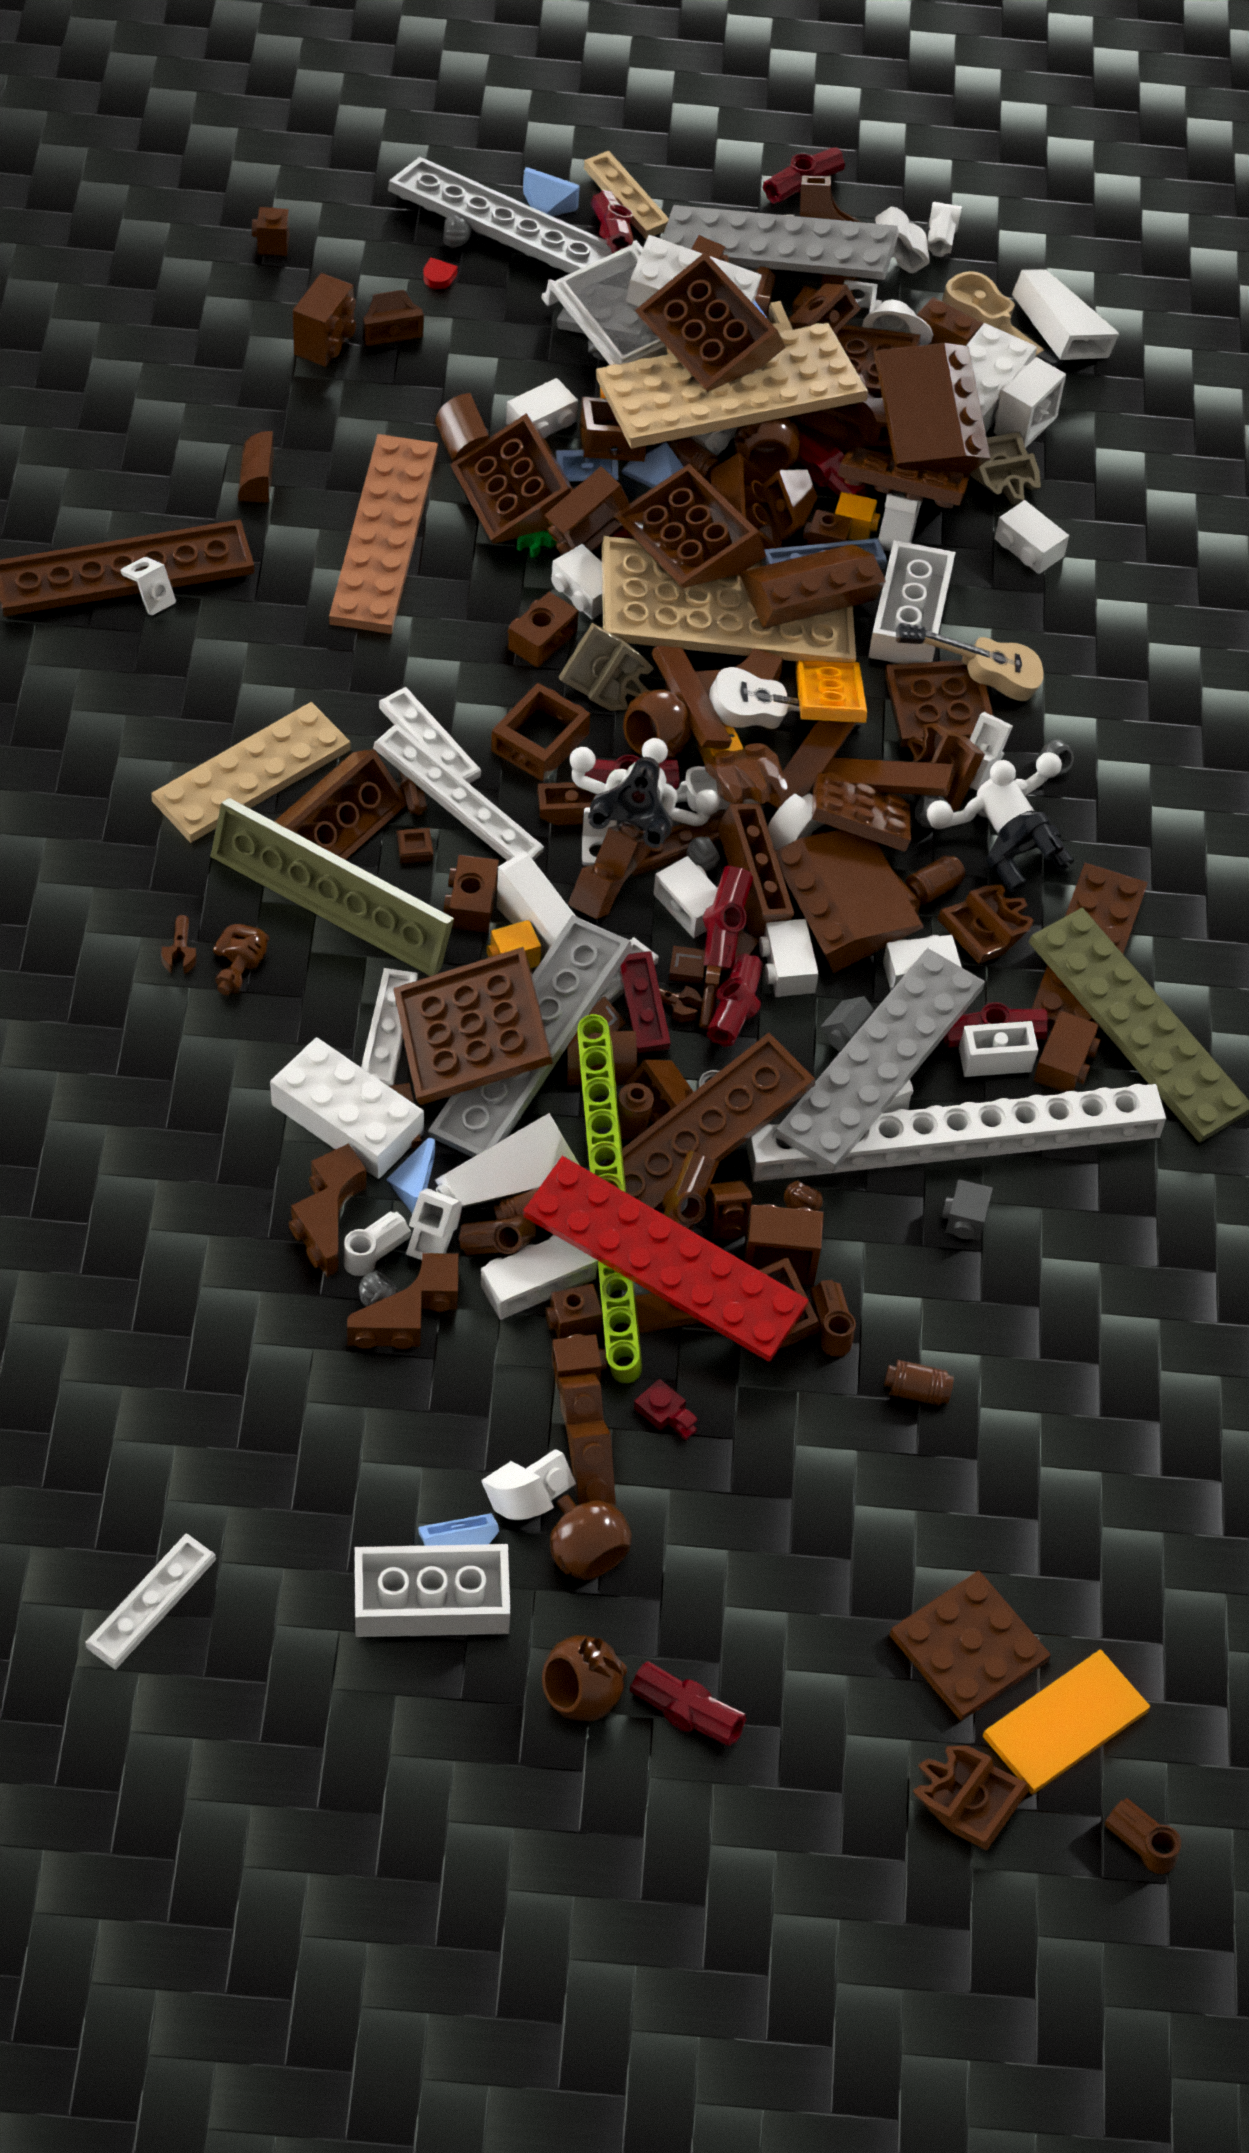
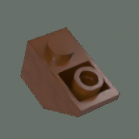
M742 1181L710 1184L705 1196L711 1239L723 1238L725 1240H732L739 1236H746L752 1195L751 1191Z

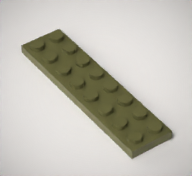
M227 798L221 803L210 857L429 976L436 975L440 971L454 918L231 798Z
M1083 907L1031 936L1029 944L1149 1085H1157L1161 1099L1199 1143L1249 1114V1100Z

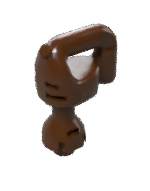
M243 924L230 925L223 931L213 947V953L219 957L225 956L233 963L230 968L221 970L215 978V982L218 985L217 990L221 994L228 996L230 993L236 994L240 991L243 984L241 974L245 968L250 970L257 968L266 953L267 942L269 941L267 933L259 928Z

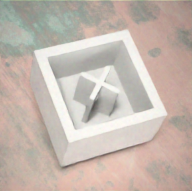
M1038 357L1027 366L1023 365L1016 377L1011 382H1005L999 391L998 397L1000 402L994 414V419L996 420L994 433L999 436L1020 432L1026 448L1057 418L1066 374Z

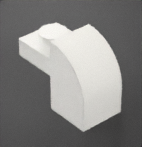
M985 712L980 714L970 741L985 753L970 785L975 790H978L984 782L990 779V768L994 763L1002 759L1004 752H1002L1013 727Z
M810 793L802 798L797 794H793L773 816L768 825V830L775 851L800 838L811 836L813 831L825 825L824 823L812 820L813 795Z
M428 1188L421 1191L409 1226L414 1228L406 1254L422 1260V1253L446 1254L453 1231L457 1229L460 1221L462 1202Z
M556 1449L526 1469L510 1461L481 1480L494 1511L513 1520L532 1518L554 1508L551 1500L576 1484L564 1454Z

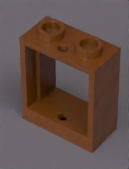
M582 397L579 429L583 457L645 462L647 445L630 448L607 399ZM613 420L612 423H607L606 421ZM617 446L618 449L613 451L611 450V447Z
M600 466L545 514L550 525L547 531L557 542L555 547L561 555L581 544L593 554L602 546L604 536L612 537L623 528L613 516L629 505L621 484Z
M537 683L492 729L491 751L544 782L589 734L590 713L582 706L560 696L555 690L548 689ZM537 709L567 725L566 729L546 749L516 732Z

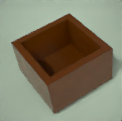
M323 273L318 276L293 309L294 355L325 367L333 357L339 355L342 344L347 338L353 336L356 329V321H354L356 299H354L352 284Z
M772 1204L752 1205L744 1262L757 1270H761L788 1257L800 1284L814 1286L822 1244L823 1212L813 1211L809 1208H782Z

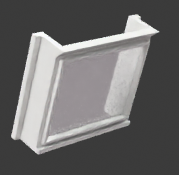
M637 240L633 241L632 245L556 281L548 279L547 291L541 297L547 306L560 301L609 365L637 361L641 358H654L668 354L667 347L635 313L634 310L639 306L625 302L630 279L643 250Z

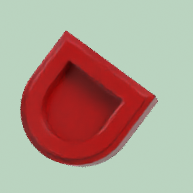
M430 258L423 270L424 283L433 289L447 288L455 279L458 266Z

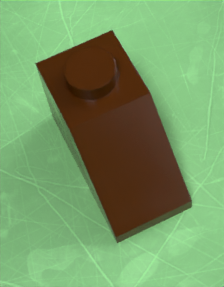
M779 470L762 485L781 540H787L804 526L817 499L808 470Z

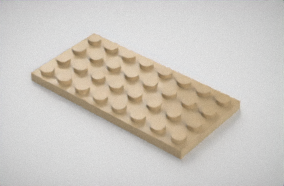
M829 323L814 324L809 327L779 332L786 346L785 349L763 367L709 392H706L672 353L654 358H641L637 361L623 364H611L607 367L596 369L597 381L630 448L867 401V389Z
M603 537V629L626 643L681 647L686 650L749 656L752 649L756 648L783 657V660L856 661L853 606L763 629L739 574L682 588L634 539ZM761 560L749 569L763 566Z

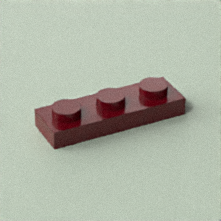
M652 952L628 954L619 967V973L631 1031H636L637 1054L670 1049L671 1042Z

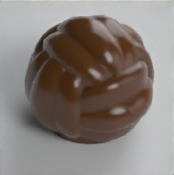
M798 1180L789 1184L784 1192V1201L787 1208H809L813 1211H819L823 1203L821 1192Z

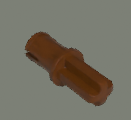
M399 770L401 776L400 789L405 795L409 813H416L417 816L422 815V811L427 810L424 791Z

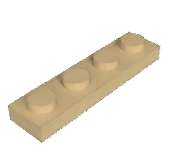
M610 151L584 160V170L602 190L611 191L619 205L631 210L633 216L630 222L645 239L648 238V235L655 236L665 231L669 218Z

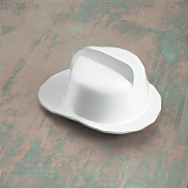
M887 300L880 303L875 311L868 314L863 320L862 327L921 334L920 346L928 345L932 341L933 333L931 327L926 321L916 316L907 304L898 300Z

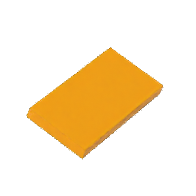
M796 661L795 673L801 719L866 723L867 708L860 663Z
M1100 1649L986 1729L983 1733V1738L1015 1776L1027 1783L1028 1791L1033 1795L1148 1713L1151 1706Z

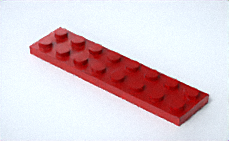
M563 1155L523 1210V1217L768 1362L772 1360L808 1305L807 1298Z

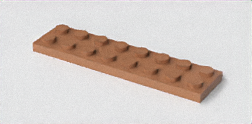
M381 434L377 435L329 614V624L392 634L438 453V443Z

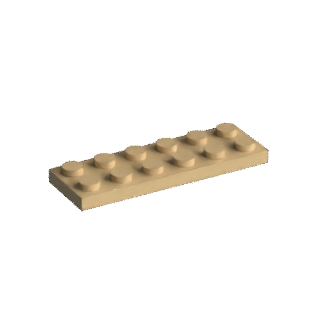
M310 702L152 792V802L185 838L192 843L216 829L221 803L227 798H231L250 809L350 751V741Z

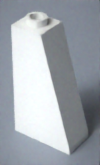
M1022 270L1012 295L1059 360L1109 358L1119 336L1117 330L1047 270Z
M526 851L521 852L498 867L496 908L512 924L529 920L541 944V953L545 956L571 916H575V914Z
M550 1113L435 1179L438 1185L436 1192L461 1201L462 1208L539 1188L562 1155L578 1165L579 1163Z

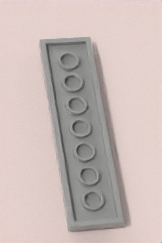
M418 157L389 180L388 191L399 195L402 199L410 200L423 206L428 211H434L447 218L457 215L459 218H463L475 232L489 236L503 245L511 246L522 251L527 256L535 257L554 268H559L570 274L612 254L606 240L422 157Z
M674 205L662 239L691 249L698 235H701L726 246L724 255H728L730 264L758 268L763 266L770 269L885 280L899 236L898 226Z
M572 915L532 974L553 1064L452 1095L429 1128L430 1138L471 1157H475L507 1138L573 1039L580 1020L590 1013L632 949L631 941Z
M927 948L816 1080V1085L806 1092L776 1128L775 1137L834 1172L983 990L985 981Z

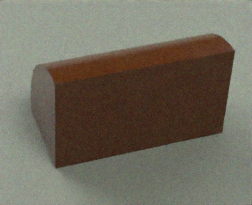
M471 393L462 394L450 399L438 411L435 423L452 463L489 439L488 432Z
M273 431L254 434L245 442L242 453L238 501L269 502L274 460Z
M610 1031L616 1085H626L625 1083L637 1070L636 1031ZM576 1032L565 1049L567 1086L582 1085L578 1033ZM593 1033L590 1034L587 1038L596 1039L599 1038L602 1034ZM596 1064L590 1069L595 1071L601 1070L605 1065Z
M644 1060L625 1083L626 1085L639 1083L651 1090L654 1102L649 1119L653 1124L693 1093V1090L672 1060Z

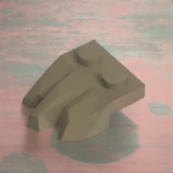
M1020 432L987 438L990 459L971 472L970 475L996 495L1003 491L1011 504H1019L1025 500L1024 487L1030 490L1041 488L1040 471L1034 454H1027Z
M592 623L560 673L559 679L584 693L591 701L609 711L627 710L628 704L625 696L628 693L638 697L643 692L649 691L639 681L638 676L640 674H649L654 668L626 642Z

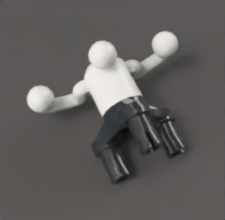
M657 738L649 739L644 743L642 747L643 757L638 759L627 770L616 769L612 771L608 776L606 784L585 776V772L590 771L595 765L596 759L592 750L587 747H579L572 751L570 755V764L573 768V782L578 787L597 794L590 805L588 819L591 820L589 824L595 829H603L610 820L629 822L645 831L643 836L644 842L652 848L660 847V843L663 844L665 838L670 835L673 827L672 820L692 826L704 825L709 820L710 815L719 810L721 800L717 792L705 789L699 792L695 798L697 813L675 808L677 802L676 790L671 785L666 784L665 774L659 767V763L666 759L668 749L664 741Z
M1047 752L1039 756L1036 761L1037 772L1026 780H1014L1016 774L1015 767L1009 761H997L990 768V779L979 787L977 797L970 800L962 811L953 813L951 806L942 800L934 801L927 809L928 820L935 829H943L969 822L976 814L989 819L998 833V837L986 858V862L992 871L998 873L1008 888L1009 893L1017 892L1027 884V880L1022 876L1013 861L1015 856L1023 852L1039 848L1046 860L1050 859L1057 872L1065 870L1075 861L1061 842V834L1056 826L1050 825V821L1044 812H1035L1025 797L1049 778L1055 777L1060 773L1062 762L1054 753Z

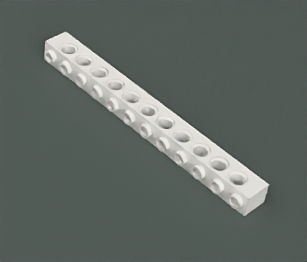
M1134 1084L1123 1088L1110 1089L1104 1087L1095 1091H1067L1058 1095H1032L1028 1098L1011 1100L1001 1098L992 1102H965L955 1106L942 1107L935 1105L926 1109H898L893 1112L882 1113L834 1172L775 1137L776 1128L780 1124H766L747 1140L746 1149L753 1182L1159 1138L1166 1116L1157 1085Z

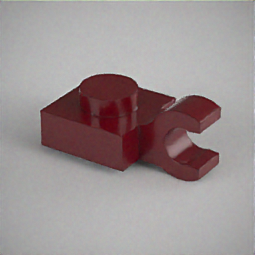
M658 1379L634 1401V1409L660 1431L669 1424L686 1440L697 1431V1428L693 1425L697 1422V1417L685 1409L686 1400L661 1379Z

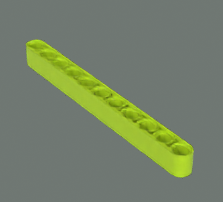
M590 1014L580 1020L577 1028L589 1168L593 1174L626 1192L611 1035L608 1023L604 1017ZM593 1033L602 1034L599 1038L596 1039L587 1038L590 1034ZM596 1064L605 1065L601 1070L595 1071L590 1069ZM600 1095L608 1097L603 1102L593 1101L594 1098ZM608 1127L611 1129L606 1134L595 1133L599 1128ZM611 1159L614 1161L610 1166L602 1167L598 1165L602 1160ZM598 1261L606 1357L609 1369L616 1381L620 1383L634 1382L642 1373L635 1283ZM616 1290L627 1292L625 1296L619 1299L610 1297L611 1293ZM626 1323L630 1325L624 1332L613 1331L617 1324ZM622 1357L633 1359L632 1363L628 1366L616 1365L617 1360Z

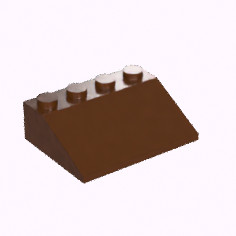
M706 252L634 310L706 392L763 367L786 348L778 330Z
M940 343L877 350L874 353L895 466L969 474L990 459L969 346Z
M527 413L450 464L493 544L515 539L522 535L547 531L550 525L545 514L574 490L545 438Z
M690 464L613 515L614 519L682 588L738 575L741 571L749 569L766 557L759 531Z
M837 830L800 838L775 851L784 882L803 918L806 919L807 925L833 974L885 948L887 943L900 940L924 928L877 842L844 830Z

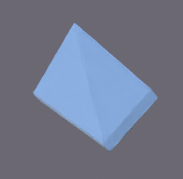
M528 167L525 168L523 194L530 207L550 216L577 210L579 185Z
M664 442L646 448L645 462L629 461L622 469V474L654 488L682 469L683 465L669 445Z
M582 449L556 451V459L568 481H584L600 466L615 480H618V460L583 457Z
M427 1138L386 1179L412 1214L419 1193L428 1187L435 1159V1139Z
M492 1513L418 1527L419 1535L425 1546L490 1544L499 1532L498 1524Z

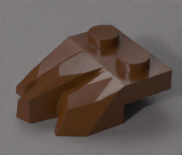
M936 723L924 724V739L912 736L907 742L913 753L914 760L912 762L954 764L955 775L948 796L943 797L952 810L958 811L985 753L961 734Z
M749 744L743 750L734 752L729 750L719 751L713 757L704 758L705 771L716 780L718 794L729 803L742 804L744 800L752 799L763 804L770 800V793L784 794L788 787L777 755L764 744Z
M1002 885L984 886L970 891L964 902L942 909L937 918L978 964L1005 954L1030 930L1034 920L1029 916L1022 915L1027 907L1025 899L1005 898L1003 896L1005 889Z
M968 1745L947 1746L945 1753L948 1762L946 1764L928 1758L917 1765L921 1773L931 1784L929 1786L919 1785L913 1790V1793L951 1832L987 1850L1027 1794V1783L994 1767L992 1757Z

